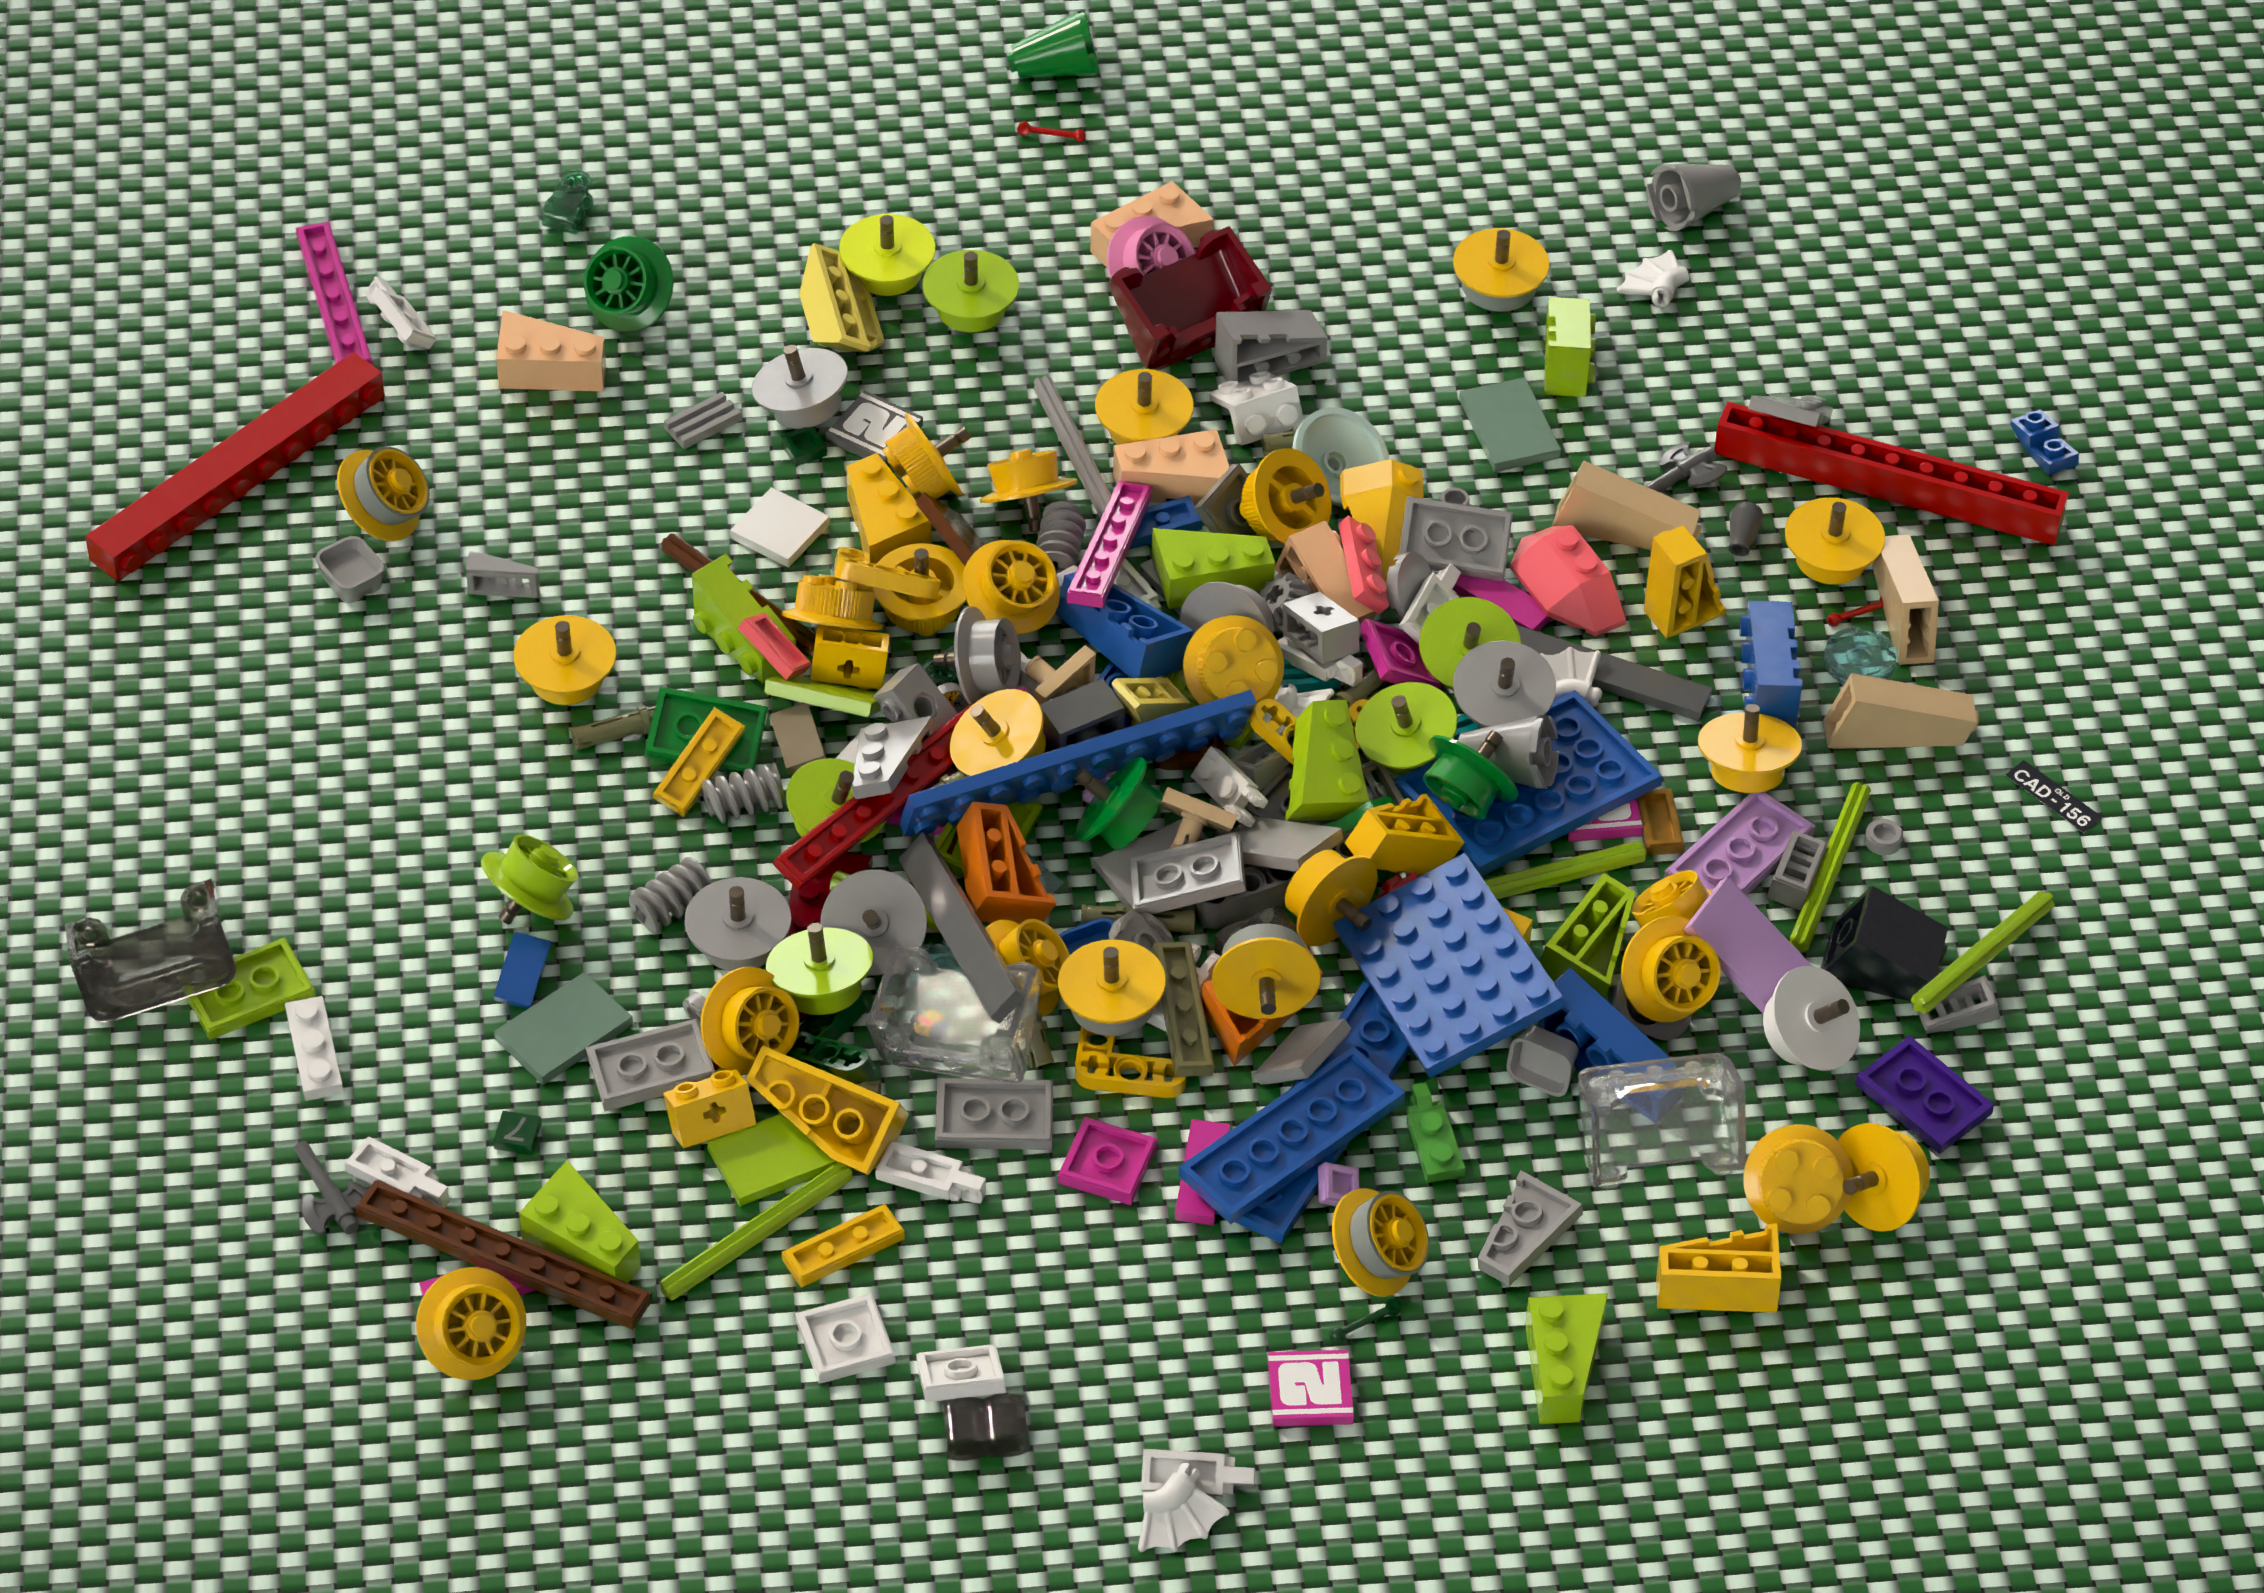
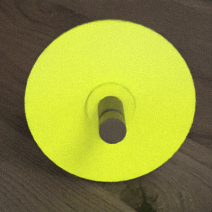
M878 214L863 218L851 225L840 240L839 252L845 267L861 279L870 293L893 296L905 293L918 284L922 272L930 266L934 259L935 241L931 232L915 219L898 214Z

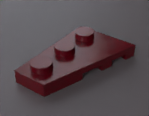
M845 853L799 891L792 885L789 898L791 927L787 937L807 930V927L812 923L821 924L822 909L831 892L829 889L830 881L836 871L852 875L860 871L870 870L873 866V856Z

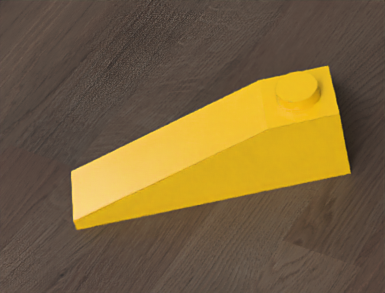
M1393 459L1344 469L1340 473V497L1344 510H1350L1353 519L1360 523L1368 524L1375 532V541L1378 555L1381 559V569L1385 583L1389 567L1395 566L1396 560L1393 559L1399 554L1407 496L1423 498L1424 496L1422 470Z
M763 1045L746 1078V1081L833 1161L866 1175H869L880 1163L889 1143L897 1141L909 1116V1113L899 1102Z

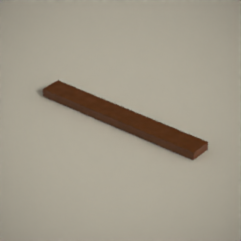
M378 1180L373 1182L355 1207L357 1217L481 1268L494 1271L505 1278L632 1330L652 1302V1293Z

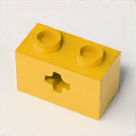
M817 624L810 680L850 685L863 690L881 689L884 683L890 634Z
M736 1069L715 1072L710 1078L698 1082H684L678 1084L673 1090L663 1093L672 1134L683 1149L757 1125L748 1083Z

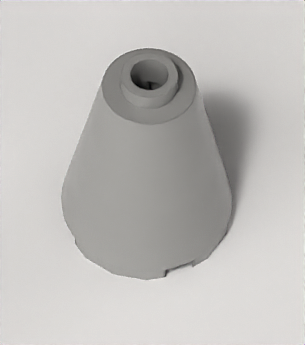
M1663 164L1652 170L1650 175L1654 174L1652 183L1647 184L1646 194L1649 208L1656 221L1662 220L1668 226L1665 227L1668 231H1679L1687 228L1736 197L1740 192L1741 178L1739 173L1730 165Z
M1537 715L1460 734L1457 741L1477 751L1482 742H1485L1491 730L1496 731L1503 737V740L1495 748L1489 760L1498 766L1513 783L1537 789H1548L1547 786H1552L1557 774L1559 751H1552L1551 739H1558L1555 722L1551 716Z

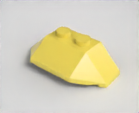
M813 243L809 250L799 293L813 342L822 347L855 352H868L882 346L885 340L872 297L861 279L845 267L838 250Z

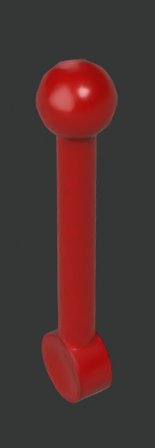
M1026 121L1020 122L1017 126V132L1022 136H1026L1028 133L1074 138L1077 142H1083L1086 139V133L1082 129L1073 132L1030 126Z
M1880 597L1878 602L1839 615L1831 613L1827 617V623L1831 627H1837L1841 621L1883 608L1882 597Z

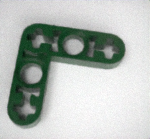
M861 990L858 999L844 1010L826 1015L811 1014L799 1026L797 1038L786 1055L856 1085L871 1078L875 1067L868 1051L858 1046L837 1041L868 1009V1003L863 991Z

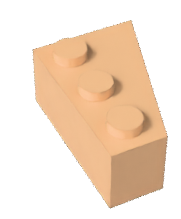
M1171 181L1092 221L1090 252L1107 267V251L1113 234L1124 222L1139 216L1157 217L1179 228L1186 234L1193 248L1199 246L1200 238L1208 231L1213 230L1214 219L1178 185Z
M506 310L502 311L496 357L499 389L604 391L606 373L604 337Z
M1217 429L1114 445L1113 476L1116 485L1118 481L1153 486V492L1150 502L1164 503L1166 498L1179 499L1190 496L1193 504L1196 506L1230 468Z
M1326 520L1288 537L1275 566L1278 573L1288 574L1291 572L1297 575L1311 587L1314 593L1320 591L1356 617L1360 624L1365 619L1374 620L1377 613L1353 598L1341 538L1336 531L1331 530Z

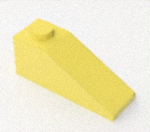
M1116 678L1111 683L1118 699L1125 707V712L1132 719V726L1186 710L1191 704L1168 678Z

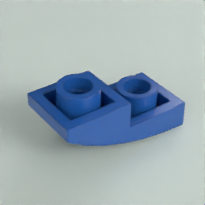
M2042 410L2031 411L2011 420V427L2022 446L2049 476L2079 465V453L2059 437L2060 425Z
M515 931L497 983L494 1001L524 1009L532 1007L552 941Z

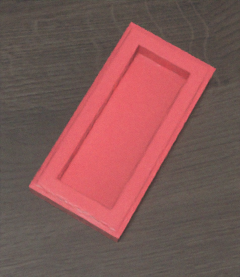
M764 612L744 619L738 627L785 680L804 674L812 665Z

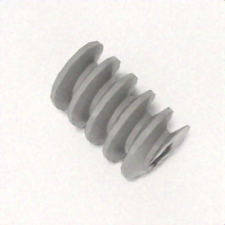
M1067 501L1052 502L1045 507L1038 532V540L1036 541V546L1042 549L1051 559L1056 574L1073 565L1077 567L1081 542L1083 541L1086 529V522L1080 515L1078 508Z
M774 762L771 771L766 765H759L757 775L751 768L745 769L743 779L737 772H732L729 776V783L723 776H717L715 787L709 779L702 780V791L707 811L710 817L716 814L722 824L726 823L727 811H731L736 820L740 819L742 807H745L750 816H754L755 804L758 803L764 812H768L769 800H773L779 809L783 808L784 791L779 771Z
M685 857L680 865H673L668 872L659 874L656 880L648 881L645 888H637L633 895L629 896V904L638 921L652 934H656L660 930L657 920L662 925L669 926L672 922L670 914L675 918H681L683 916L681 905L687 909L691 899L701 889L711 884L712 881L707 871L696 859Z

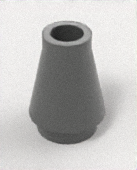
M1740 502L1730 511V544L1728 549L1733 555L1747 556L1749 554L1750 548L1764 523L1763 511L1754 503Z

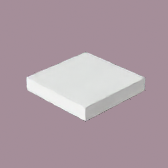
M771 487L730 530V539L789 568L830 525V517Z
M872 1293L795 1313L799 1332L819 1384L896 1363L894 1350Z
M994 1344L916 1354L917 1369L925 1402L1006 1393L1005 1379L997 1348Z

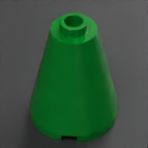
M1084 10L1077 11L1011 45L1012 52L1006 53L1011 73L1018 72L1019 78L1094 76L1100 74Z

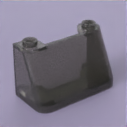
M212 878L195 883L183 891L180 898L183 917L113 939L110 938L105 924L95 918H83L65 924L69 962L90 1017L103 1023L112 1022L221 988L233 980L236 973L235 960Z

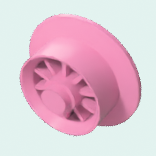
M1139 216L1124 222L1113 234L1107 251V267L1111 279L1118 270L1124 267L1138 268L1144 276L1191 256L1195 252L1189 238L1179 228L1157 217Z

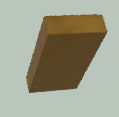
M1655 789L1636 798L1643 826L1642 838L1646 856L1683 853L1684 842L1672 789Z

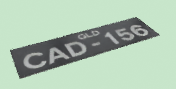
M2025 760L2005 774L2006 777L2083 833L2103 818Z

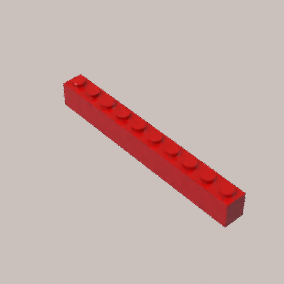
M352 352L85 535L89 560L117 582L130 573L135 572L144 563L157 554L164 552L167 547L183 536L190 534L206 520L216 516L229 504L245 496L255 486L271 478L281 468L298 459L304 452L317 443L324 441L330 434L343 425L350 423L369 407L376 405L385 397L382 372L357 353Z
M1727 401L1717 425L1714 450L1716 455L2054 546L2064 520L2069 496L2067 491L1831 428L1802 424L1750 410L1748 406Z

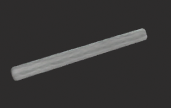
M1047 375L1042 378L1037 377L1034 380V391L1101 519L1112 495L1051 377Z

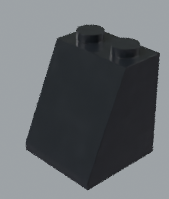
M1871 885L1833 921L1821 969L1834 975L1844 986L1911 1002L1914 994L1940 974L1937 970L1948 948V945L1945 944L1948 927Z

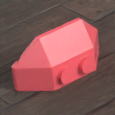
M1574 525L1552 526L1521 539L1510 563V570L1546 616L1571 627L1584 629L1585 633L1594 637L1626 625V618L1611 572Z

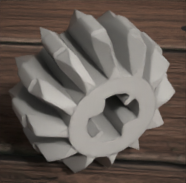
M1291 572L1286 575L1277 573L1273 581L1266 580L1264 589L1257 590V593L1266 601L1271 610L1274 622L1273 632L1277 635L1283 633V603L1314 593L1304 580Z

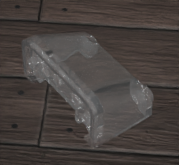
M894 946L866 1021L879 1055L886 1062L903 1068L1003 1083H1020L1024 1079L1028 1067L1042 985V976L1039 968L1026 962H1017L1007 966L1025 997L998 1024L989 1018L964 972L936 968L928 952L922 948Z
M1701 1054L1586 1068L1578 1074L1588 1174L1593 1187L1615 1188L1628 1178L1627 1168L1701 1160L1706 1168L1718 1175H1727L1733 1173L1734 1170L1744 1169L1746 1163L1745 1084L1731 1059L1721 1054Z

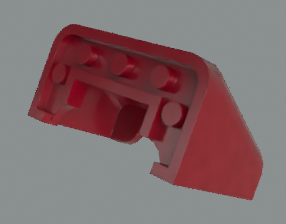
M1230 226L1218 231L1213 229L1205 233L1200 238V244L1196 253L1144 276L1138 268L1124 267L1112 276L1110 290L1140 361L1146 369L1157 371L1214 347L1217 312L1266 311L1272 292L1271 286Z

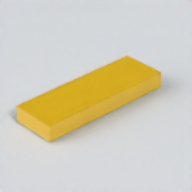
M714 707L654 791L653 799L685 817L702 793V780L712 779L745 732V725Z
M883 1204L783 1251L782 1261L802 1288L904 1240L905 1231L887 1205Z

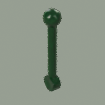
M1389 1299L1384 1308L1342 1328L1333 1327L1329 1332L1330 1339L1334 1342H1341L1346 1334L1387 1314L1390 1316L1398 1315L1401 1311L1400 1301Z

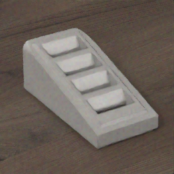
M469 551L466 565L468 594L540 598L538 568L480 552ZM522 579H529V584L522 582Z
M1289 739L1288 743L1293 747L1294 740ZM1265 740L1230 759L1258 786L1257 790L1259 792L1290 763Z
M1793 830L1771 882L1767 897L1791 908L1801 910L1828 843ZM1794 847H1795V848H1797V849H1800V850H1802V851L1808 852V853L1813 854V855H1815V856H1814V857H1811V856H1809V855L1803 854V853L1798 852V851H1795V850H1793V849H1794Z
M1985 975L1963 983L1938 1004L1936 1010L1939 1018L1932 1020L1930 1012L1927 1014L1918 1012L1926 1034L1988 1023L2000 1019L1998 1004ZM1980 999L1981 1003L1975 1005L1973 1000ZM1965 1002L1968 1008L1961 1010L1958 1003ZM1944 1005H1951L1953 1013L1947 1015Z

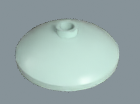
M1328 407L1313 412L1299 425L1293 440V449L1307 454L1320 467L1330 489L1331 504L1343 507L1340 497V473L1344 469L1390 459L1384 440L1374 426L1359 414L1344 408Z

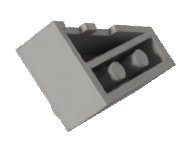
M1311 310L1217 312L1215 363L1226 382L1237 381L1240 383L1250 380L1249 376L1260 371H1269L1270 374L1279 376L1325 363L1328 337Z

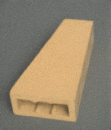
M1586 461L1582 462L1559 502L1552 526L1574 525L1581 536L1651 550L1653 537L1663 531L1672 530L1684 525L1697 541L1702 526L1697 524L1701 510Z
M1910 535L1885 536L1883 550L1880 556L1873 562L1872 568L1880 597H1882L1884 603L1883 609L1897 662L1899 665L1933 663L1935 660L1939 600Z
M1851 673L1824 717L1823 724L1827 748L1832 749L1963 746L1971 732H1974L1978 727L1979 713L1975 711L1973 695Z

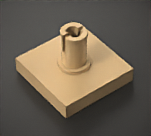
M1085 645L1057 670L1045 662L1039 655L1032 658L1025 668V674L1039 684L1034 690V698L1037 702L1042 704L1050 698L1059 697L1084 684L1094 682L1096 653Z
M1169 787L1163 793L1159 805L1160 808L1182 817L1181 824L1170 848L1182 846L1186 836H1188L1186 844L1197 842L1203 826L1227 834L1232 830L1238 816Z

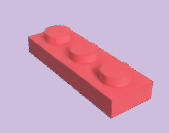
M1348 515L1338 525L1353 598L1380 614L1389 607L1386 593L1387 586L1381 569V559L1378 555L1375 541L1376 534L1368 524L1360 523Z

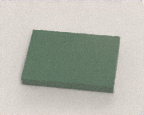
M1525 377L1460 391L1459 401L1494 472L1560 458L1561 449Z
M583 972L495 1030L494 1035L495 1040L544 1085L586 1057L585 1047L608 1042L633 1025V1016L586 972Z

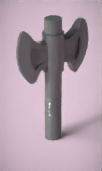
M1684 442L1670 448L1660 459L1659 467L1661 469H1673L1646 484L1645 487L1660 493L1680 480L1683 481L1689 478V487L1706 485L1721 478L1727 472V466L1709 464L1717 458L1713 448L1708 447L1703 451L1700 450L1691 454L1689 452L1690 442Z
M301 1141L294 1146V1151L322 1195V1199H318L311 1194L304 1196L302 1214L305 1222L319 1235H323L325 1226L333 1220L343 1228L346 1234L356 1232L359 1224L355 1219V1207L367 1192V1189L356 1182L347 1181V1190L341 1193L339 1188L335 1187L308 1142Z

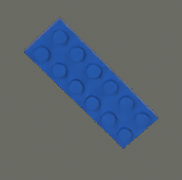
M1352 1046L1318 1069L1309 1078L1295 1085L1180 1165L1178 1176L1225 1220L1232 1224L1404 1103L1405 1092Z

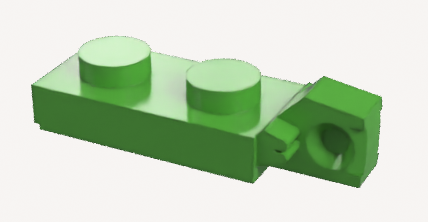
M1426 1082L1411 1085L1412 1096H1410L1412 1106L1406 1107V1124L1426 1183L1465 1176V1165L1445 1107L1442 1106L1441 1101L1432 1102L1431 1093Z

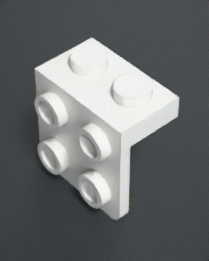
M1269 371L1253 373L1249 376L1250 380L1240 383L1237 381L1224 382L1218 385V390L1209 393L1211 401L1230 410L1236 442L1240 445L1262 439V434L1281 433L1291 430L1293 427H1299L1304 420L1297 385L1270 374Z

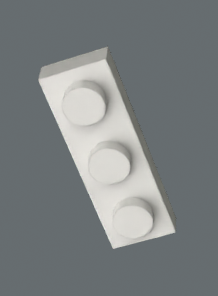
M323 996L285 1003L305 1101L344 1094Z

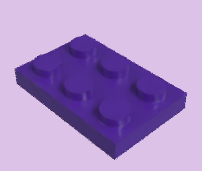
M1910 1035L1856 1077L1855 1085L1938 1154L1944 1152L1993 1114L1994 1104Z

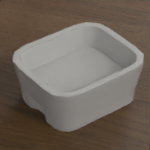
M349 536L317 552L315 559L323 579L343 602L354 603L364 595L374 593L381 588L384 565L380 558L360 537Z
M1534 1025L1528 1026L1512 1040L1507 1059V1071L1512 1078L1552 1096H1563L1566 1094L1575 1072L1574 1064L1579 1053L1578 1046L1571 1040Z

